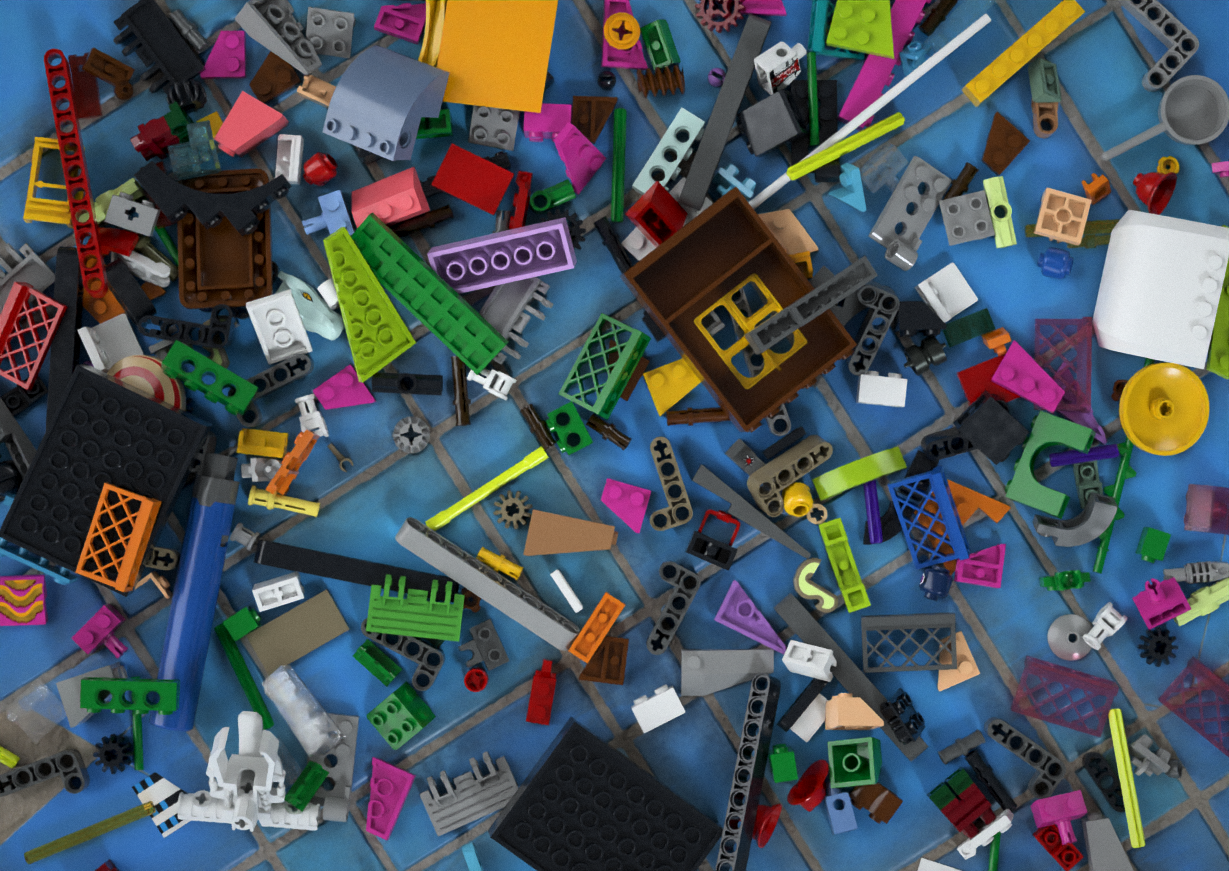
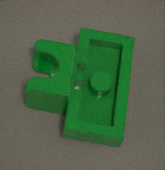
M1078 569L1054 572L1055 575L1039 577L1040 586L1047 587V591L1079 589L1084 587V582H1091L1090 573L1081 572Z

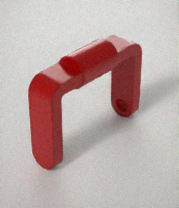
M708 509L705 512L698 532H702L708 515H714L721 521L731 522L736 525L729 545L732 546L740 528V522L731 518L732 515L729 513Z

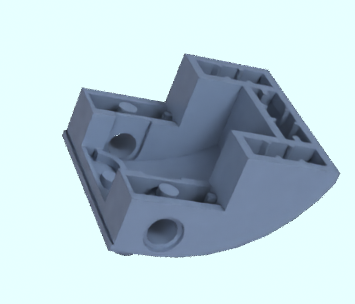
M375 45L360 54L342 75L330 100L323 133L391 161L411 160L421 117H439L450 72Z

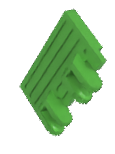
M386 574L383 596H380L382 586L371 585L366 632L459 642L465 595L455 594L454 604H450L453 582L447 581L445 586V603L436 602L439 587L438 580L432 581L430 602L427 601L428 591L408 589L407 599H404L406 576H401L399 579L398 598L389 597L390 586L392 585L391 575Z

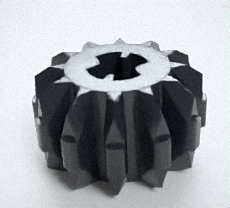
M194 79L189 81L183 80L180 83L176 82L166 92L168 105L177 102L188 114L202 109L207 102V95L201 82L194 81Z
M1155 627L1154 633L1151 629H1147L1146 634L1148 638L1140 636V639L1144 641V645H1137L1138 649H1144L1139 656L1141 658L1147 657L1146 663L1151 665L1154 662L1156 667H1160L1162 662L1165 665L1170 664L1168 656L1176 658V655L1172 653V649L1177 650L1178 645L1171 644L1176 640V637H1169L1170 631L1165 629L1162 632L1160 627ZM1156 642L1162 644L1159 647L1160 652L1154 650V648L1157 647L1155 644Z
M111 734L110 740L106 736L102 737V743H96L95 745L99 751L94 752L93 757H100V760L96 761L95 765L98 766L103 763V772H106L109 767L111 774H115L117 768L123 772L125 765L132 763L127 757L134 755V751H127V748L132 745L131 742L123 744L125 737L120 736L117 740L116 734ZM115 749L117 751L115 754H118V757L112 759L110 757L112 753L109 754V751Z

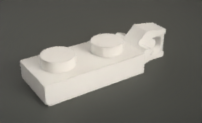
M1010 809L1004 810L990 824H985L978 829L979 833L972 839L968 838L957 847L959 853L965 860L974 856L978 846L981 844L983 847L988 845L994 839L993 835L999 831L1004 833L1012 826L1011 822L1014 814Z

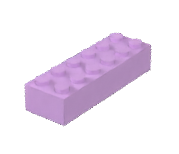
M566 217L432 247L427 253L431 268L458 294L573 269L577 263Z

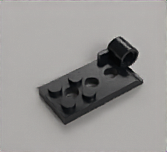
M793 80L790 83V91L808 128V80ZM817 80V97L820 101L818 122L821 126L819 146L838 131L837 80ZM810 134L791 142V166L810 154L808 152ZM839 158L810 172L815 173L816 183L839 182Z

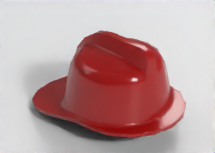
M826 760L815 761L808 767L799 781L789 791L787 796L789 804L800 805L810 812L825 799L826 783L824 780L829 770V764Z

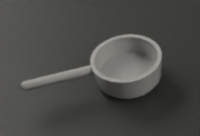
M1190 75L1178 79L1166 90L1158 108L1159 124L1104 152L1102 159L1108 161L1162 132H1165L1173 141L1184 145L1204 144L1214 140L1224 131L1229 121V99L1226 92L1216 81L1205 76Z

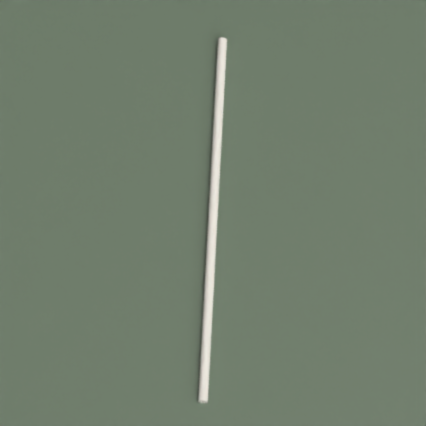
M985 13L802 160L840 142L991 21L990 17ZM784 173L748 203L753 209L757 208L790 181L787 173Z

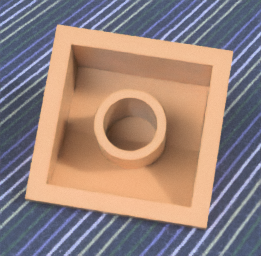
M840 693L838 696H832L831 700L826 701L825 730H873L884 726V721L860 697H853L852 693Z

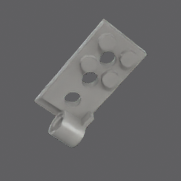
M917 156L912 158L868 237L887 249L885 258L903 271L909 270L915 264L918 257L917 250L922 243V240L919 238L938 207L939 201L942 200L952 182L950 178ZM921 182H924L926 185L925 192L920 195L918 192V186ZM912 202L914 204V211L908 214L906 207ZM901 222L903 225V230L900 234L897 235L895 232V226L897 223Z
M312 712L307 764L310 760L317 762L324 770L329 772L327 777L335 781V787L332 790H327L321 785L309 802L324 806L323 820L347 822L360 716ZM330 731L339 733L340 740L338 743L332 744L328 741L327 735ZM326 755H335L338 760L337 765L334 767L326 765Z

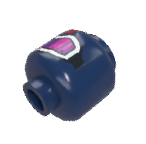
M934 565L924 570L919 588L925 593V598L937 601L938 597L946 598L953 582L952 576L949 575V570Z

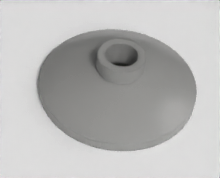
M1074 614L1060 616L1053 621L1048 630L1047 640L1049 647L1061 659L1068 661L1081 659L1092 648L1082 638L1084 634L1090 632L1092 627L1081 616ZM1070 634L1076 635L1074 642L1069 641Z

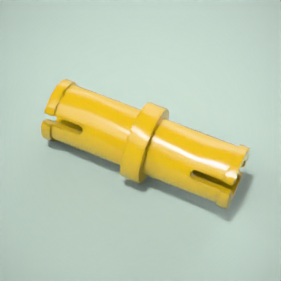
M483 546L476 557L482 563L494 568V571L497 573L500 571L515 580L519 579L524 567L507 560L506 556H499Z

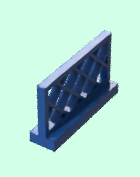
M943 466L933 468L932 471L887 484L916 569L958 558L960 560L969 558L971 549ZM929 478L932 486L929 493L916 487L920 480ZM903 485L911 489L907 498L904 499L897 495L895 487ZM914 491L926 497L921 507L909 501ZM928 499L938 503L939 509L936 514L924 509ZM906 505L918 511L914 520L904 516L903 510ZM920 513L933 518L928 528L916 522ZM936 520L945 524L946 530L943 536L931 530ZM913 526L925 532L921 541L911 537L910 531ZM928 534L940 539L935 549L923 543ZM944 541L952 546L954 553L945 555L939 552L938 549ZM920 547L932 553L930 559L919 561L917 553Z

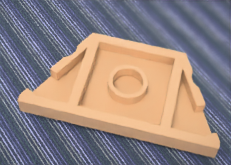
M790 209L758 214L788 255L810 251V253L819 251L818 246Z

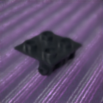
M901 688L897 690L889 702L885 701L879 705L881 708L880 712L885 720L892 718L887 722L888 725L900 720L891 729L892 731L896 730L894 734L899 742H903L904 745L911 741L915 742L926 727L922 715L913 708L910 696L906 692L904 693Z

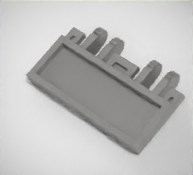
M9 243L4 246L6 251L19 262L14 268L0 254V265L8 272L6 275L0 269V314L14 282H27L33 285L34 289L43 292L55 281L53 270L27 243L19 249L26 257L25 259ZM31 294L28 303L30 304L36 296Z
M537 277L496 285L479 314L507 341L511 338L520 346L527 348L529 343L512 333L511 330L513 329L521 334L531 317L525 314L524 310L544 321L546 317L544 313L532 308L531 304L535 299L545 307L552 308L554 305L552 302L535 293L538 290L546 295L551 286ZM507 346L502 349L518 360L521 357L519 352ZM499 352L493 360L502 365L507 356Z
M488 751L482 753L483 760L490 771L485 776L482 775L477 760L474 757L469 759L477 779L475 780L471 771L453 778L456 786L455 789L446 771L440 772L441 780L447 789V793L440 795L433 777L427 778L434 798H432L429 790L419 795L437 836H441L507 805L519 787L505 756L495 760L499 768L496 770Z

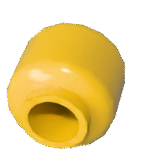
M793 482L782 490L783 506L789 515L801 517L812 509L813 499L810 488L806 484Z

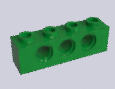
M178 340L175 341L161 364V369L164 370L163 373L174 380L176 378L184 382L185 387L194 392L199 390L212 403H217L218 401L225 406V410L233 415L240 414L243 416L258 391L257 386ZM184 364H191L195 369L187 373L181 367ZM209 375L215 379V382L208 385L202 381V378ZM230 387L234 389L235 394L228 397L223 394L222 390Z
M84 677L81 679L80 708H87V712L99 713L101 709H111V713H125V710H134L135 714H149V710H156L160 715H171L173 711L179 709L180 680ZM102 690L110 691L112 694L111 701L102 699ZM127 690L135 693V702L126 700L125 692ZM150 691H155L159 694L160 700L158 703L150 701L148 697Z

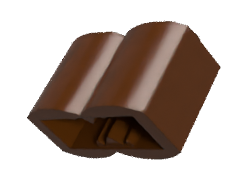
M879 782L874 785L854 786L848 793L851 798V804L859 810L863 807L871 812L868 816L879 824L882 821L887 824L903 802L900 797Z

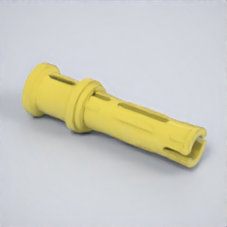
M252 485L248 498V505L250 506L256 504L265 506L268 510L275 507L314 517L318 516L320 508L319 502L316 503L278 493L273 495L267 490L257 488L256 485Z

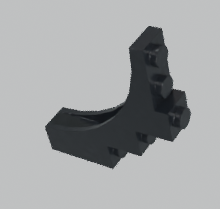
M153 161L134 174L139 183L172 223L175 220L180 221L187 215V211L191 209L207 230L210 227L218 226L222 222V218L226 216L242 237L245 234L253 233L258 228L257 225L261 223L255 215L268 210L274 200L285 197L292 187L283 174H281L269 183L249 191L234 194H212L197 191L176 182L166 175Z

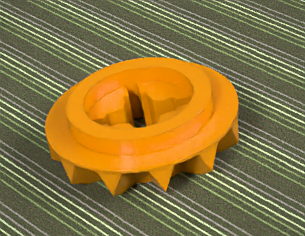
M619 12L611 15L603 27L604 38L609 43V46H613L618 50L631 48L640 37L639 23L628 13ZM623 22L624 30L628 34H624L621 40H619V33L614 30L619 29Z

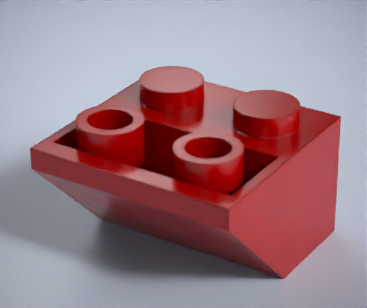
M656 181L625 215L655 247H658L683 227L688 213L660 182Z

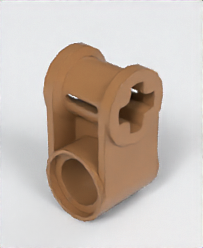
M1031 99L1034 133L1039 138H1048L1058 128V102L1037 103ZM1041 122H1048L1051 130H1043L1040 125Z

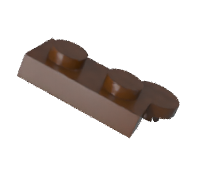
M94 47L91 48L82 70L114 86V93L118 99L127 100L131 98L133 87L128 81L135 69Z

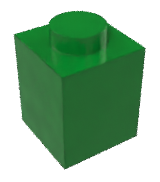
M1144 527L1135 553L1142 555L1141 560L1154 564L1155 560L1163 561L1171 534L1150 527Z
M247 606L222 623L234 641H238L262 625L260 623L262 618L255 608L251 609L250 606Z

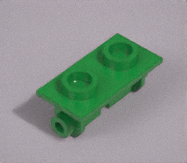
M369 639L353 655L359 663L386 687L402 670Z
M310 760L286 794L284 800L303 812L329 772L324 770L317 762Z

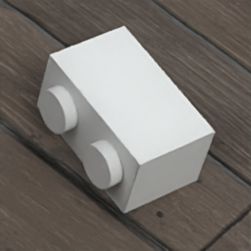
M867 371L865 375L861 374L858 377L856 403L905 407L907 379H903L902 374L888 373V377L878 376L879 372Z
M663 685L654 690L655 695L649 698L644 695L633 701L635 705L631 706V709L644 733L685 713V709L673 686Z

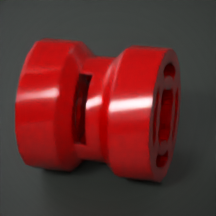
M479 667L470 669L464 678L466 688L472 692H480L488 684V674Z

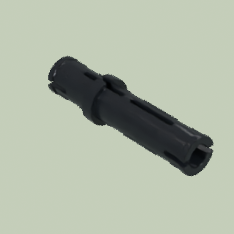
M605 216L593 224L601 235L602 244L608 248L616 265L623 274L633 265L619 241L618 233L615 234Z
M976 749L968 753L964 759L976 773L975 777L984 783L1003 811L1006 809H1010L1011 812L1014 811L1018 805L992 772V767L984 762Z

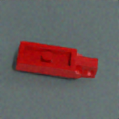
M518 172L515 182L519 186V193L514 194L513 207H516L515 216L510 217V230L524 227L526 224L533 173Z
M544 659L542 670H536L526 722L549 725L557 680L556 673H551L553 660Z

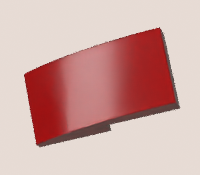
M98 228L103 254L108 255L110 251L130 257L139 240L138 234L115 228ZM93 236L90 237L87 245L92 243Z
M1055 825L1041 827L1032 834L1065 871H1069L1084 857L1072 843L1069 844L1068 842L1066 845H1062L1059 830Z

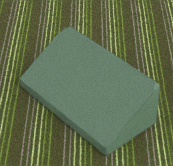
M1038 57L1028 66L1032 100L1037 103L1060 102L1062 98L1056 64Z

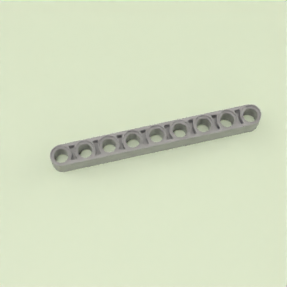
M412 517L406 518L396 534L395 539L401 546L559 650L567 651L580 633L579 628L573 622L419 520Z

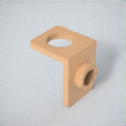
M156 571L151 572L140 580L135 590L148 580L152 579L167 600L173 597V593L169 589L170 583L163 575L159 576Z

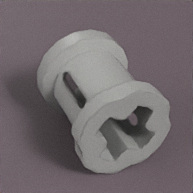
M239 522L232 532L230 540L241 543L247 547L248 551H251L256 545L260 533L252 532Z

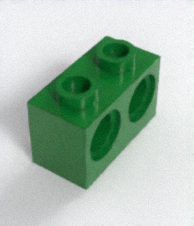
M441 109L438 118L421 117L416 139L453 136L450 109Z
M572 401L547 414L549 419L546 420V423L552 433L557 432L560 439L556 442L562 453L567 452L568 455H571L593 443ZM560 413H566L570 417L569 423L565 426L557 424L556 418ZM572 433L580 436V443L575 447L567 443V437Z
M785 743L772 745V749L768 752L773 781L778 783L798 780L792 748L786 746Z

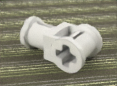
M484 368L480 372L486 378L476 375L470 370L467 380H474L484 385L483 388L488 390V392L507 401V394L512 384L516 383V379L493 369L490 371Z
M315 394L295 399V403L299 405L302 417H299L302 432L304 433L306 429L311 431L319 428L313 432L320 437H329L324 417H322L320 411H317L314 402Z
M1108 602L1101 608L1092 622L1094 627L1088 634L1082 636L1084 641L1096 650L1101 648L1100 644L1106 637L1113 636L1128 619L1126 615L1122 616L1115 610L1111 602Z

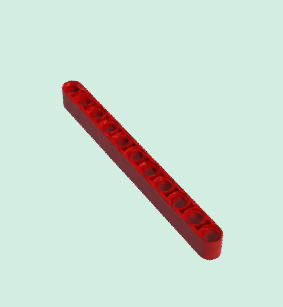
M50 49L44 55V65L83 285L92 297L101 298L108 292V281L70 67L67 58L61 50ZM56 58L62 59V61H61V63H60L59 65H57V66H52V65H51V63H52V61H53L54 59H56ZM60 80L66 81V83H65V85H64L63 87H61V88H56V87H55V85H56V83H57L58 81H60ZM62 103H69V107L66 110H59ZM72 124V131L68 133L63 132L66 125ZM70 147H77L75 154H67ZM81 169V174L78 177H71L73 170ZM79 191H84V198L81 200H76V193ZM82 214H89V219L86 222H79V217ZM93 236L91 244L83 245L85 237ZM96 258L97 264L92 268H88V260ZM94 281H101V287L98 290H91V284Z

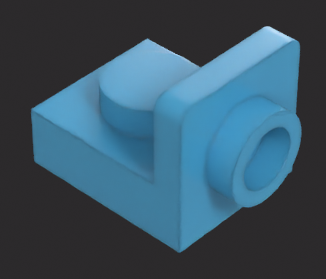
M912 42L907 48L899 52L905 77L925 62L924 55L931 51L930 45Z

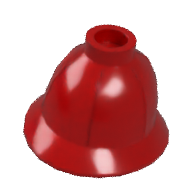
M1150 172L1145 175L1139 173L1135 177L1133 185L1136 186V194L1147 206L1149 213L1160 215L1166 208L1176 187L1177 175L1174 172L1166 174Z
M780 803L771 807L762 804L758 805L752 838L756 840L759 848H763L768 843L776 827L782 810V804Z

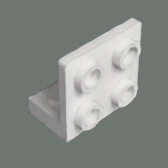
M953 262L914 287L924 303L945 323L978 301V298Z
M124 313L92 328L85 326L77 330L94 368L104 373L108 372L115 363L123 358L133 355H144L130 321Z

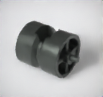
M931 335L921 341V346L911 345L903 351L907 359L904 367L912 368L913 372L919 376L929 370L930 364L938 366L946 362L947 359L943 348L947 347L945 342L940 344L936 337Z

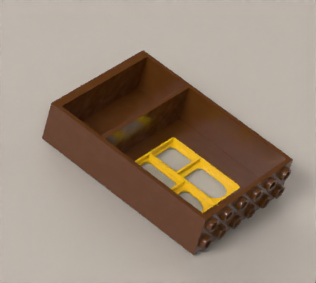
M737 187L728 191L620 275L623 282L739 432L748 433L750 431L752 433L762 425L760 421L763 418H771L777 414L782 403L785 404L787 402L789 404L799 396L797 392L801 388L808 389L817 382L815 377L823 373L825 375L836 367L834 363L837 360H845L854 353L852 348L857 345L829 308L792 332L794 344L788 352L777 354L767 349L761 353L764 359L763 370L759 375L748 378L740 374L731 362L733 356L749 345L745 336L727 350H722L704 328L701 320L716 307L723 305L742 328L745 335L754 329L755 324L772 311L780 312L814 289ZM752 281L767 298V303L750 317H745L734 304L731 297L748 282Z

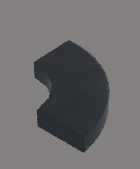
M890 501L888 510L880 517L882 542L890 540L902 530L894 503ZM906 505L903 514L910 519L913 508ZM865 521L863 544L872 545L869 538L868 521Z

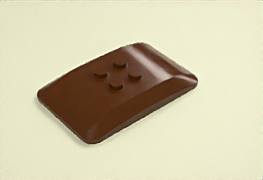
M255 168L189 172L182 174L177 182L197 191L212 194H234L269 183V177L264 170ZM271 206L265 212L255 215L261 223L257 225L258 228L253 233L245 234L243 237L226 216L222 218L223 220L218 226L210 227L208 230L202 225L191 209L187 211V215L183 219L177 221L179 299L185 308L209 309L219 304H225L229 307L246 306L247 302L273 294Z

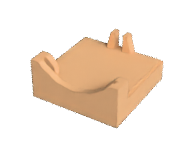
M1046 188L1042 194V203L1034 234L1049 237V241L1057 240L1056 243L1067 242L1079 246L1092 200Z

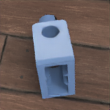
M827 782L826 787L829 796L825 797L824 802L832 835L858 829L848 792L842 793L841 788L832 789L830 782ZM834 801H841L842 810L835 809Z

